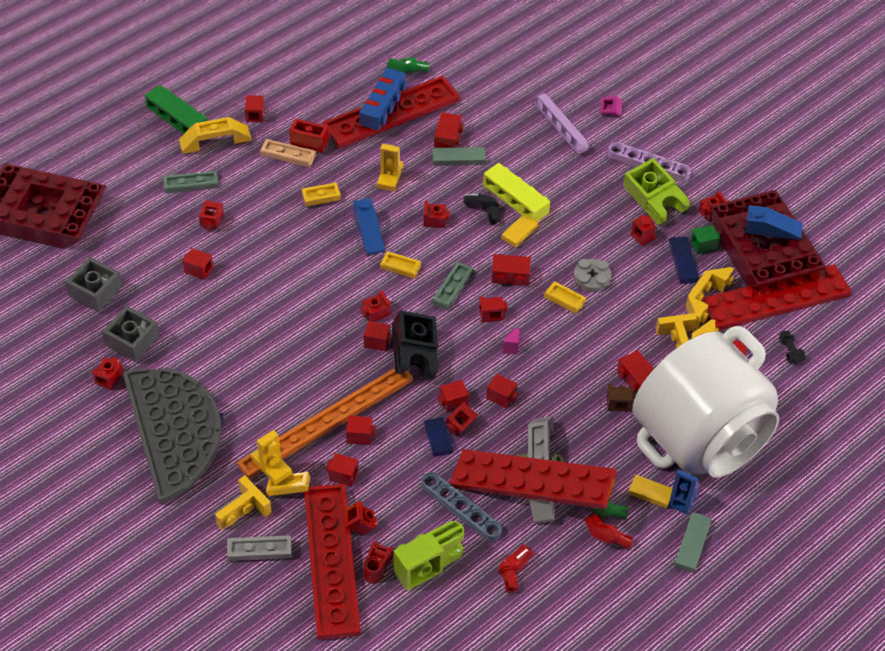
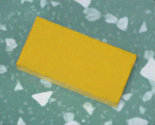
M523 214L501 235V239L516 248L538 227V222Z
M388 251L380 263V269L415 279L421 267V261Z
M555 281L544 293L546 299L575 314L586 302V297Z
M309 472L292 474L276 485L268 479L267 495L273 496L308 491L310 482Z
M635 475L628 494L667 509L673 488Z

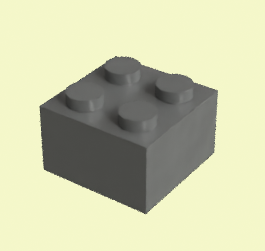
M91 257L65 281L70 297L98 312L122 288L120 272Z
M125 306L102 331L105 346L134 362H137L160 337L156 321L128 306Z

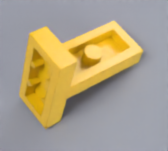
M382 143L380 148L381 174L377 182V188L394 192L403 169V162L400 161V147Z
M695 313L658 318L656 325L657 336L671 334V339L675 341L677 349L689 341L686 332L695 330L697 321Z
M272 430L258 439V450L251 454V459L276 485L292 475L291 468L281 458L279 435Z
M245 475L238 479L242 495L215 513L216 524L221 530L233 525L238 518L250 513L254 507L264 517L272 513L271 502Z

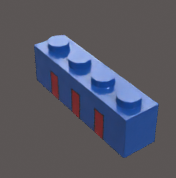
M386 67L359 112L361 126L379 131L381 126L385 125L388 114L392 113L395 102L399 101L402 90L405 91L407 87L404 72Z

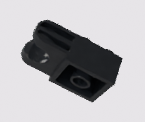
M399 310L392 322L395 373L404 375L410 364L419 367L424 379L433 380L438 372L436 317Z

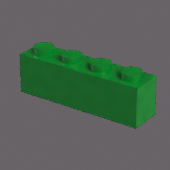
M158 85L144 95L146 107L182 134H185L193 124L208 121L204 114L196 111L193 106L185 103L180 97H177L162 85Z

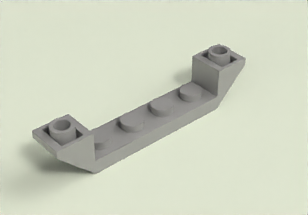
M553 416L535 418L528 424L529 458L550 460V435H554ZM529 499L535 524L555 521L554 502Z

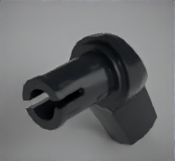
M480 193L465 194L463 202L467 207H476L487 212L490 225L500 222L497 211L499 204L495 198Z

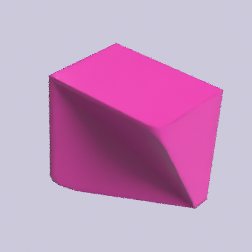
M618 96L601 98V115L621 116L622 99Z
M516 327L504 338V354L517 355L520 335L519 328Z

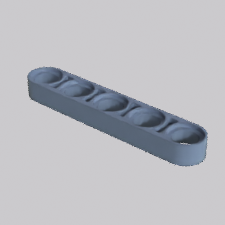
M428 472L422 476L421 487L427 494L485 540L494 542L500 539L502 527L499 522L436 473ZM433 479L436 481V484L428 486L425 484V481ZM448 491L451 493V496L443 498L440 493ZM458 503H464L467 508L458 510L455 506ZM474 515L481 516L482 521L473 522L471 520V517ZM493 527L498 532L495 535H490L486 530Z

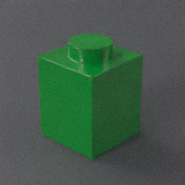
M713 225L692 229L690 242L696 254L717 250L721 238Z

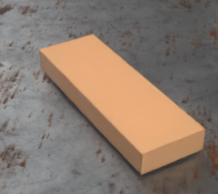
M266 139L260 150V155L310 167L316 156V151Z

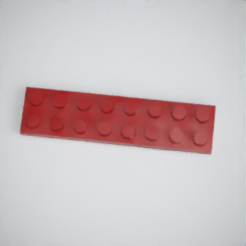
M442 75L402 91L399 101L395 102L392 113L388 114L385 125H382L379 131L360 125L359 112L362 107L323 121L322 125L328 126L330 138L340 149L459 102L460 96Z
M833 264L826 266L821 271L760 287L747 286L704 297L701 302L708 304L707 313L709 315L707 320H715V328L722 330L849 297L852 291L836 265Z
M462 449L450 485L458 489L606 509L617 471L614 468Z
M345 483L308 487V491H305L304 495L317 640L361 636L350 529L345 528V509L348 508Z

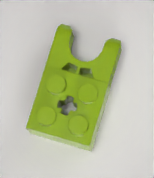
M654 158L625 173L623 187L658 225L666 222L667 212L664 207L671 206L679 212H684L690 207L688 197L675 184L676 181Z
M450 521L433 531L418 535L413 541L401 544L394 550V573L406 591L443 572V567L461 558L463 546L460 542L464 538V527L459 522Z

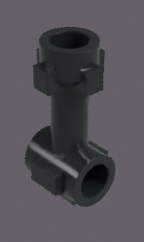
M790 331L781 332L779 334V341L786 345L789 351L786 353L788 363H801L805 360L804 350L796 349L793 343L795 337Z

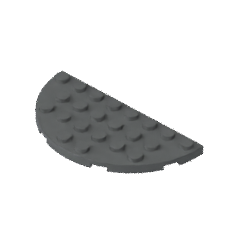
M147 367L132 369L123 372L158 501L160 504H163L190 489L209 469L216 457L221 441V418L216 403L209 391L193 377L168 368H160V370H148Z

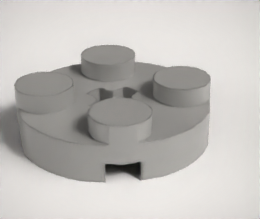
M581 259L574 270V281L584 291L600 292L604 287L609 286L611 270L608 267V263L604 260Z

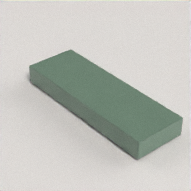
M485 147L432 148L433 165L486 164Z
M217 171L163 176L165 193L219 188Z
M457 262L433 297L432 304L449 311L474 273V268Z
M692 512L675 561V567L695 573L712 518Z

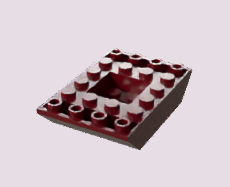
M4 163L0 170V235L65 249L79 241L107 187L104 184Z
M777 190L710 206L713 226L716 232L718 231L720 234V243L746 286L760 287L826 268L803 231L801 240L745 233L749 205L768 207L795 219Z

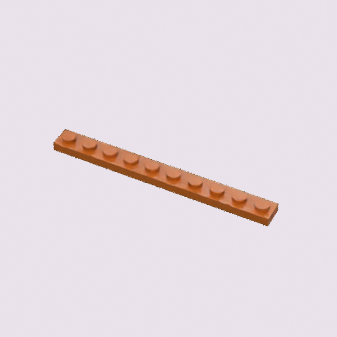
M394 368L281 435L279 443L282 460L348 421V416L360 414L413 382V376L408 370L405 371L404 375L396 374ZM251 454L237 462L238 468L249 480L263 472L251 459Z

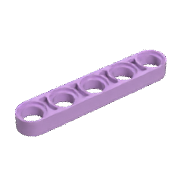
M545 93L536 96L535 103L537 108L578 154L588 151L587 140Z
M613 142L609 145L608 156L614 160L638 167L645 163V160L654 158L661 166L666 165L670 167V169H665V171L674 180L685 182L690 177L691 169L685 164L619 142ZM613 149H618V150H620L621 152L615 153V152H613L612 150H613ZM633 154V155H636L637 157H636V158H630L628 155ZM679 171H684V172H686L687 174H686V175H680L678 172H679Z

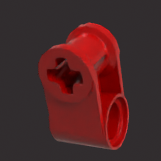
M373 541L364 561V579L368 583L375 584L381 581L393 558L394 547L388 548L379 545L377 541Z

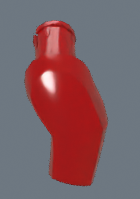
M591 514L585 519L591 536L606 544L614 543L625 549L631 547L633 537L618 531L614 525L604 523L599 515Z
M525 544L505 558L499 565L498 573L504 579L505 591L507 593H514L516 590H519L516 573L523 569L535 554Z

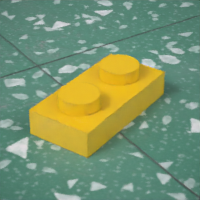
M337 182L302 189L305 206L341 200Z

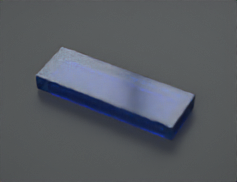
M688 237L669 238V245L680 284L697 283L699 276Z

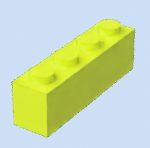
M497 163L484 173L483 186L521 215L525 214L538 222L549 214L550 201L548 198L542 196L532 186H529L520 177L513 174L507 167Z

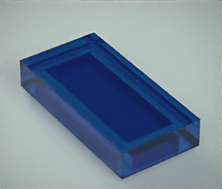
M444 418L424 420V428L433 457L453 453Z

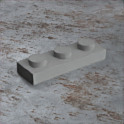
M291 535L227 538L228 561L292 558Z

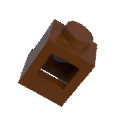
M608 384L606 394L607 411L631 412L636 392H632V387H612V384Z

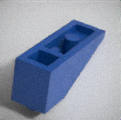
M371 198L353 201V217L367 256L385 252Z
M749 205L745 233L801 240L803 223L768 207Z
M678 470L668 506L688 514L700 487L698 478Z

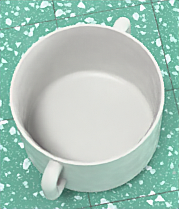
M741 326L731 327L724 334L720 332L705 333L675 349L649 374L636 394L632 411L634 417L643 426L637 435V445L656 467L665 469L671 467L676 462L682 470L690 474L702 475L709 473L710 476L715 478L722 477L742 467L768 443L779 424V415L776 412L778 395L774 385L759 371L766 356L762 344L747 329ZM737 338L753 353V357L750 360L733 344ZM650 436L666 451L667 454L664 457L649 442Z

